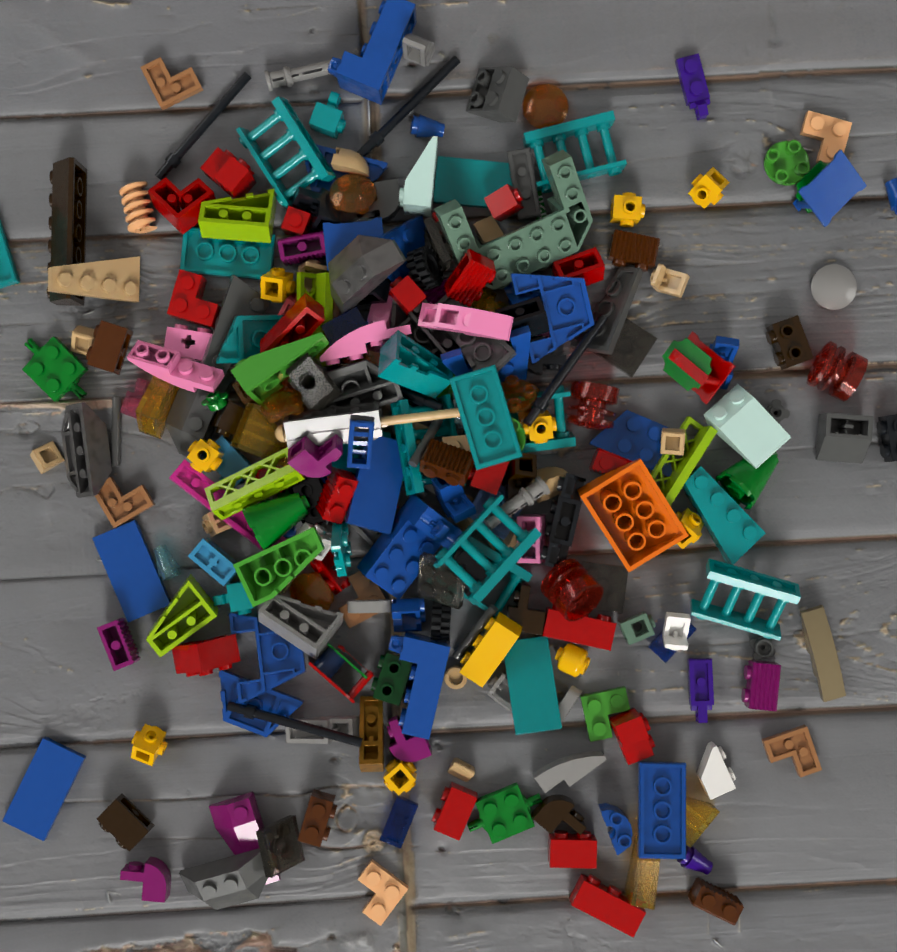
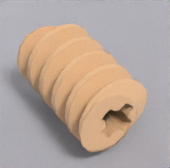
M146 181L129 183L119 190V194L123 197L121 203L125 206L123 212L127 214L125 220L129 223L127 229L131 233H147L157 229L156 226H150L151 223L156 221V218L148 217L154 210L146 208L147 205L152 203L150 199H144L145 196L149 195L148 190H142L143 187L148 185Z

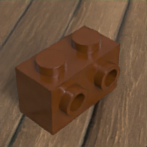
M101 320L100 325H97L94 330L93 337L95 340L93 346L87 351V365L120 375L133 331Z
M313 790L298 841L317 847L321 846L323 840L327 841L331 827L327 826L329 818L334 819L337 805L333 804L336 795Z

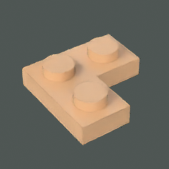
M809 110L806 112L800 135L821 141L816 163L819 161L826 164L830 163L839 150H842L844 153L852 122Z
M371 859L358 877V881L375 893L363 908L362 913L381 926L409 888L408 885L373 859Z

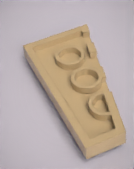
M140 256L48 268V292L132 303L139 302Z

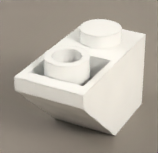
M712 741L707 744L696 773L705 794L710 800L736 789L733 783L736 777L730 767L727 768L724 760L727 759L722 747H717Z

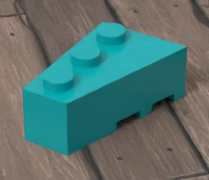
M399 330L380 348L378 377L432 398H436L451 384L449 378L453 377V373L442 363V360Z

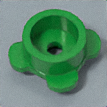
M218 390L215 393L210 392L201 404L203 406L207 405L210 411L220 410L227 404L226 398L228 393H220Z

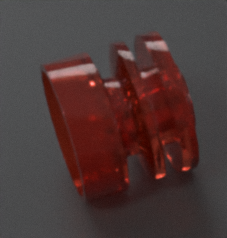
M829 341L815 357L807 377V384L812 387L817 385V389L820 391L825 390L829 386L828 394L843 402L847 401L859 386L866 372L868 359L853 351L845 357L846 349L843 346L837 348L836 343Z
M572 381L570 388L571 396L569 397L579 401L578 405H568L567 410L577 412V415H566L565 421L587 429H612L614 422L604 420V417H615L616 413L607 410L606 405H617L620 389L604 384Z
M571 558L554 566L547 573L541 584L542 594L553 605H556V609L568 621H577L588 615L596 608L604 594V588L592 575H588V571L576 559Z

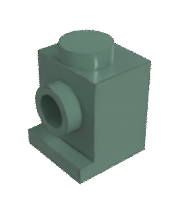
M644 611L617 621L628 645L655 635L653 628L656 627L652 616H647ZM636 622L641 624L639 630H634L633 628Z

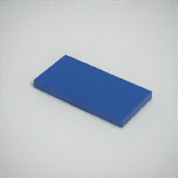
M383 436L373 440L371 469L357 468L355 477L359 483L348 507L345 523L389 535L392 532L403 473L397 440ZM362 446L361 450H366L367 446ZM360 454L359 458L365 459L366 455Z
M137 520L92 538L128 623L168 606L171 601Z
M46 736L43 737L3 818V822L45 841L86 756Z
M638 761V858L686 859L685 762Z

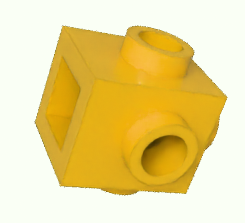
M712 167L704 176L700 173L691 184L694 187L688 194L697 205L705 209L710 203L715 205L724 196L721 191L730 182Z
M632 192L613 196L611 200L610 223H620L621 227L630 228L637 225L641 218H644L645 204H642V197L636 196V193Z
M272 268L269 272L262 275L260 299L271 300L274 303L284 302L287 297L295 292L296 284L293 281V273L285 272L284 268Z
M548 410L540 413L531 426H527L522 421L525 435L536 444L546 443L548 439H553V431H557L556 419L551 417ZM539 425H544L545 429L537 430V427Z
M209 438L208 441L200 439L199 441L195 440L188 449L189 455L186 458L191 461L190 466L196 471L202 473L204 470L211 473L212 470L215 471L223 461L221 458L224 453L219 450L221 446ZM203 451L207 453V457L204 460L199 457Z
M689 508L685 509L682 513L679 511L675 513L689 535L677 543L682 549L691 542L695 543L702 536L701 530L704 526L700 516Z
M144 724L141 732L136 731L132 739L131 758L153 766L158 755L162 756L168 742H165L166 732L157 726Z
M394 758L385 766L386 771L384 772L383 779L390 791H395L399 796L402 792H408L415 786L417 778L415 771H417V768L412 762H404ZM401 769L405 775L398 776L397 772Z

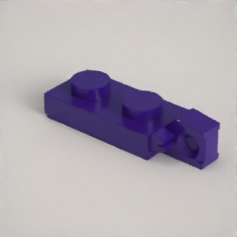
M699 53L676 59L675 64L686 106H689V109L695 110L697 120L705 119L709 115L707 105L710 104V95Z
M687 658L690 709L695 711L698 723H708L707 710H712V705H714L712 658Z

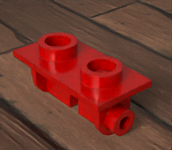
M330 550L322 561L313 559L310 562L313 570L318 574L320 573L325 580L324 585L331 593L333 592L334 595H337L351 585L348 576L338 577L336 570L333 571L331 568L335 564L334 556Z

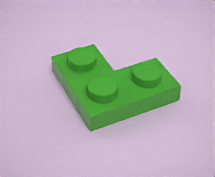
M622 686L580 695L589 741L593 742L612 738L608 715L630 710L626 687Z

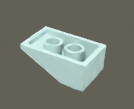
M432 136L407 176L404 188H400L399 202L400 207L404 209V215L432 217L438 136Z
M739 384L734 386L703 414L707 425L718 431L716 434L755 469L791 438L766 409Z

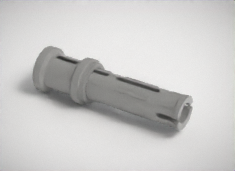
M331 59L291 69L284 66L281 70L273 72L264 71L269 92H272L274 88L283 86L292 87L295 82L329 75L330 73L327 69ZM322 68V70L302 74L303 72ZM283 77V79L273 81V79Z
M538 476L533 483L526 488L521 487L515 497L499 507L511 517L525 506H533L534 501L544 494L549 495L550 490L544 480ZM492 512L484 519L485 524L490 530H493V528L502 523Z

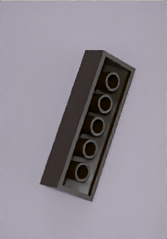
M68 157L53 163V170L50 171L52 193L49 195V204L52 207V216L49 217L48 221L49 229L51 230L48 250L51 253V262L48 263L47 270L53 266L85 263L87 169L74 157ZM47 287V296L51 303L56 305L84 306L85 296L48 292Z

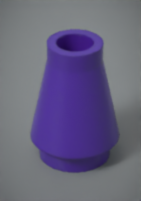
M686 845V859H677L682 867L702 872L706 875L713 868V863L692 845Z

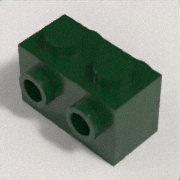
M388 650L386 656L381 654L377 667L381 669L379 678L374 677L370 690L374 691L373 698L399 706L413 663L399 660L400 654ZM391 664H397L398 668H393ZM389 686L391 690H386L384 687Z

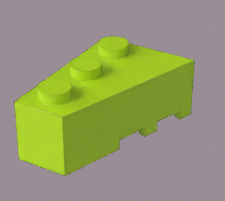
M275 189L267 190L268 193L258 195L247 193L246 197L236 199L225 197L201 202L198 223L202 238L271 243L277 207Z
M192 574L188 576L147 635L146 641L159 657L165 655L218 615L219 608L214 606V602Z

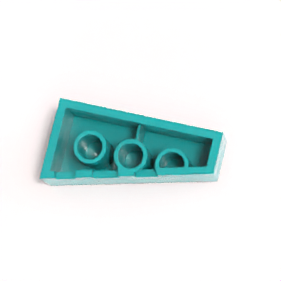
M702 466L694 468L682 488L704 522V526L721 552L725 563L734 565L766 533Z

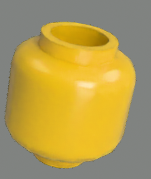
M568 643L564 648L559 647L555 655V660H558V669L573 677H578L580 674L584 675L591 660L586 649L573 643Z

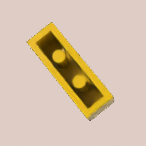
M501 612L497 614L495 619L491 617L484 626L486 631L483 636L478 634L473 641V650L471 652L466 651L461 658L460 663L463 665L459 673L483 688L519 638L523 627Z

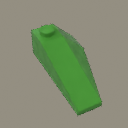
M320 332L250 356L247 359H242L236 363L235 368L231 372L246 394L260 405L283 388L282 382L287 377H294L299 373V366L302 363L310 362L329 344V341Z
M312 527L233 564L252 607L274 598L325 547L316 528Z

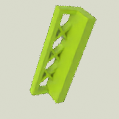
M297 272L296 302L306 293L324 307L325 321L312 335L322 332L329 341V344L311 362L302 363L300 366L332 367V365H326V361L320 362L319 358L333 345V298L330 291L329 273ZM305 278L312 279V289L309 292L304 287Z
M690 416L686 417L679 429L686 430L691 425L698 432L694 439L687 440L685 433L684 455L682 458L675 459V455L663 454L651 472L655 482L659 481L660 490L670 506L718 432L712 426L703 427ZM671 462L673 472L669 477L663 478L662 467L665 463Z
M288 447L204 488L211 511L221 520H224L242 511L247 506L254 505L304 480V475L297 472L290 465L282 468L276 467L280 459L284 457L288 459ZM262 468L268 469L264 477L260 479L255 478L258 470ZM246 479L244 487L240 489L234 488L238 480ZM220 489L226 490L223 497L215 501L213 493Z

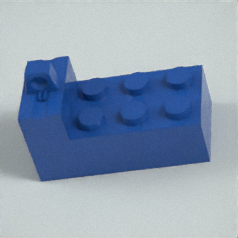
M383 0L381 2L378 12L380 17L371 26L369 33L371 38L369 43H364L360 53L361 57L344 51L342 59L332 57L327 70L330 74L337 77L339 88L382 105L403 55L402 40L407 34H412L417 22L416 4L407 0Z
M411 495L396 514L391 534L382 533L357 565V568L365 577L399 600L438 548L442 545L448 549L462 531L419 497Z
M405 632V636H391L388 649L400 654L399 660L413 663L409 680H413L412 686L407 685L404 703H408L407 708L402 707L398 725L403 726L402 734L430 739L450 652V641L430 640L429 636L412 632Z

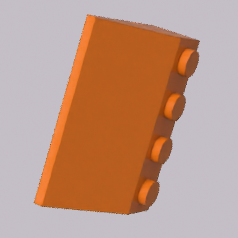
M641 458L601 475L577 490L628 572H631L689 536Z

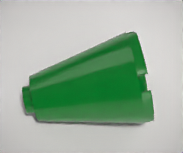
M777 452L773 453L757 469L743 458L719 473L715 481H720L721 487L738 505L742 503L746 505L744 509H751L779 462Z
M294 493L247 506L242 509V512L250 529L252 528L258 543L265 550L308 515L307 509L311 506L305 495L300 497L299 493Z

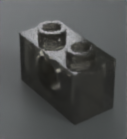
M306 353L286 370L290 377L288 379L289 383L295 390L301 392L303 395L301 399L309 409L314 408L321 411L342 394L318 359L309 353ZM315 379V385L309 389L310 381Z

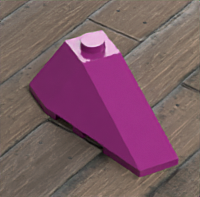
M252 791L209 805L215 828L234 855L265 847L273 863V869L265 885L279 881L280 875L254 792Z

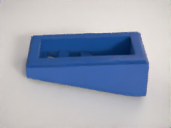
M350 420L346 459L347 468L371 469L374 421ZM355 427L368 428V432H357L354 430ZM354 436L368 437L367 441L354 440ZM353 445L367 446L366 450L353 449ZM353 454L366 455V458H352Z

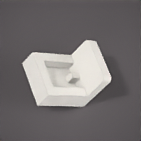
M666 612L662 632L665 648L674 651L688 650L687 636L691 621L690 614Z

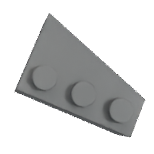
M278 594L266 601L258 610V621L314 659L319 656L341 627L344 613L323 610L320 606L315 605L313 607L303 604L299 600Z

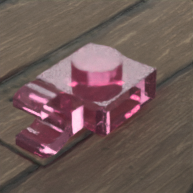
M142 378L137 379L135 391H127L120 413L144 420L151 401L150 398L145 397L150 381Z

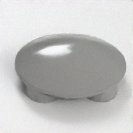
M838 264L822 267L814 273L811 282V292L816 305L829 310H838L849 305L857 291L856 279L852 272Z

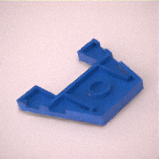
M510 274L515 295L539 289L540 298L547 315L550 330L549 336L530 341L529 357L532 364L594 325L584 278Z
M528 325L511 331L510 340L513 350L517 355L497 372L504 394L526 387L531 332ZM461 348L440 354L442 363L456 376L473 371L470 364L466 363Z
M229 613L231 634L255 632L260 679L236 683L239 704L246 703L306 672L305 655L302 650L260 623L257 617Z

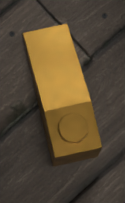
M360 696L359 737L363 738L362 745L359 747V766L361 772H384L383 701L375 699L373 696Z

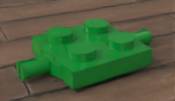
M53 336L42 347H39L32 338L27 340L24 345L34 355L22 370L54 402H58L70 391L79 400H82L87 393L78 383L88 368L57 337Z
M513 783L477 798L475 804L479 811V818L467 823L470 832L483 827L488 832L492 844L535 827L530 807L542 803V799L539 793L526 798L521 793L518 783Z

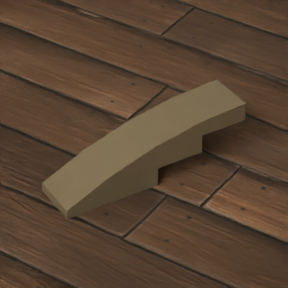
M819 605L800 611L806 649L811 657L813 673L818 681L821 699L823 702L846 696L838 655L824 607Z

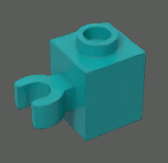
M331 91L327 105L316 102L309 121L311 130L337 139L339 133H343L346 120H344L343 111L338 110L341 102L340 94Z
M241 581L227 584L226 594L213 596L214 606L229 603L231 612L238 611V615L252 613V608H255L252 607Z

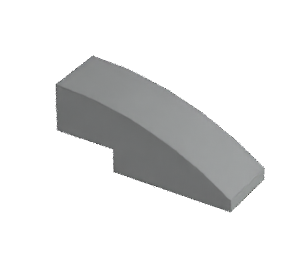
M411 33L407 34L402 40L404 59L424 67L430 65L435 52L434 42Z
M359 715L295 718L296 720L359 737ZM285 727L286 743L329 744L331 742H339Z
M602 751L572 754L544 765L533 772V776L546 793L563 780H565L569 787L607 759Z

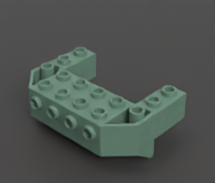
M564 150L541 159L554 196L547 199L551 214L484 245H481L473 236L463 208L456 199L434 208L448 242L447 247L456 266L465 256L468 249L493 260L496 276L491 283H487L485 286L495 290L497 288H505L510 284L511 273L531 274L538 269H546L554 261L571 256L580 250L593 219L572 156Z

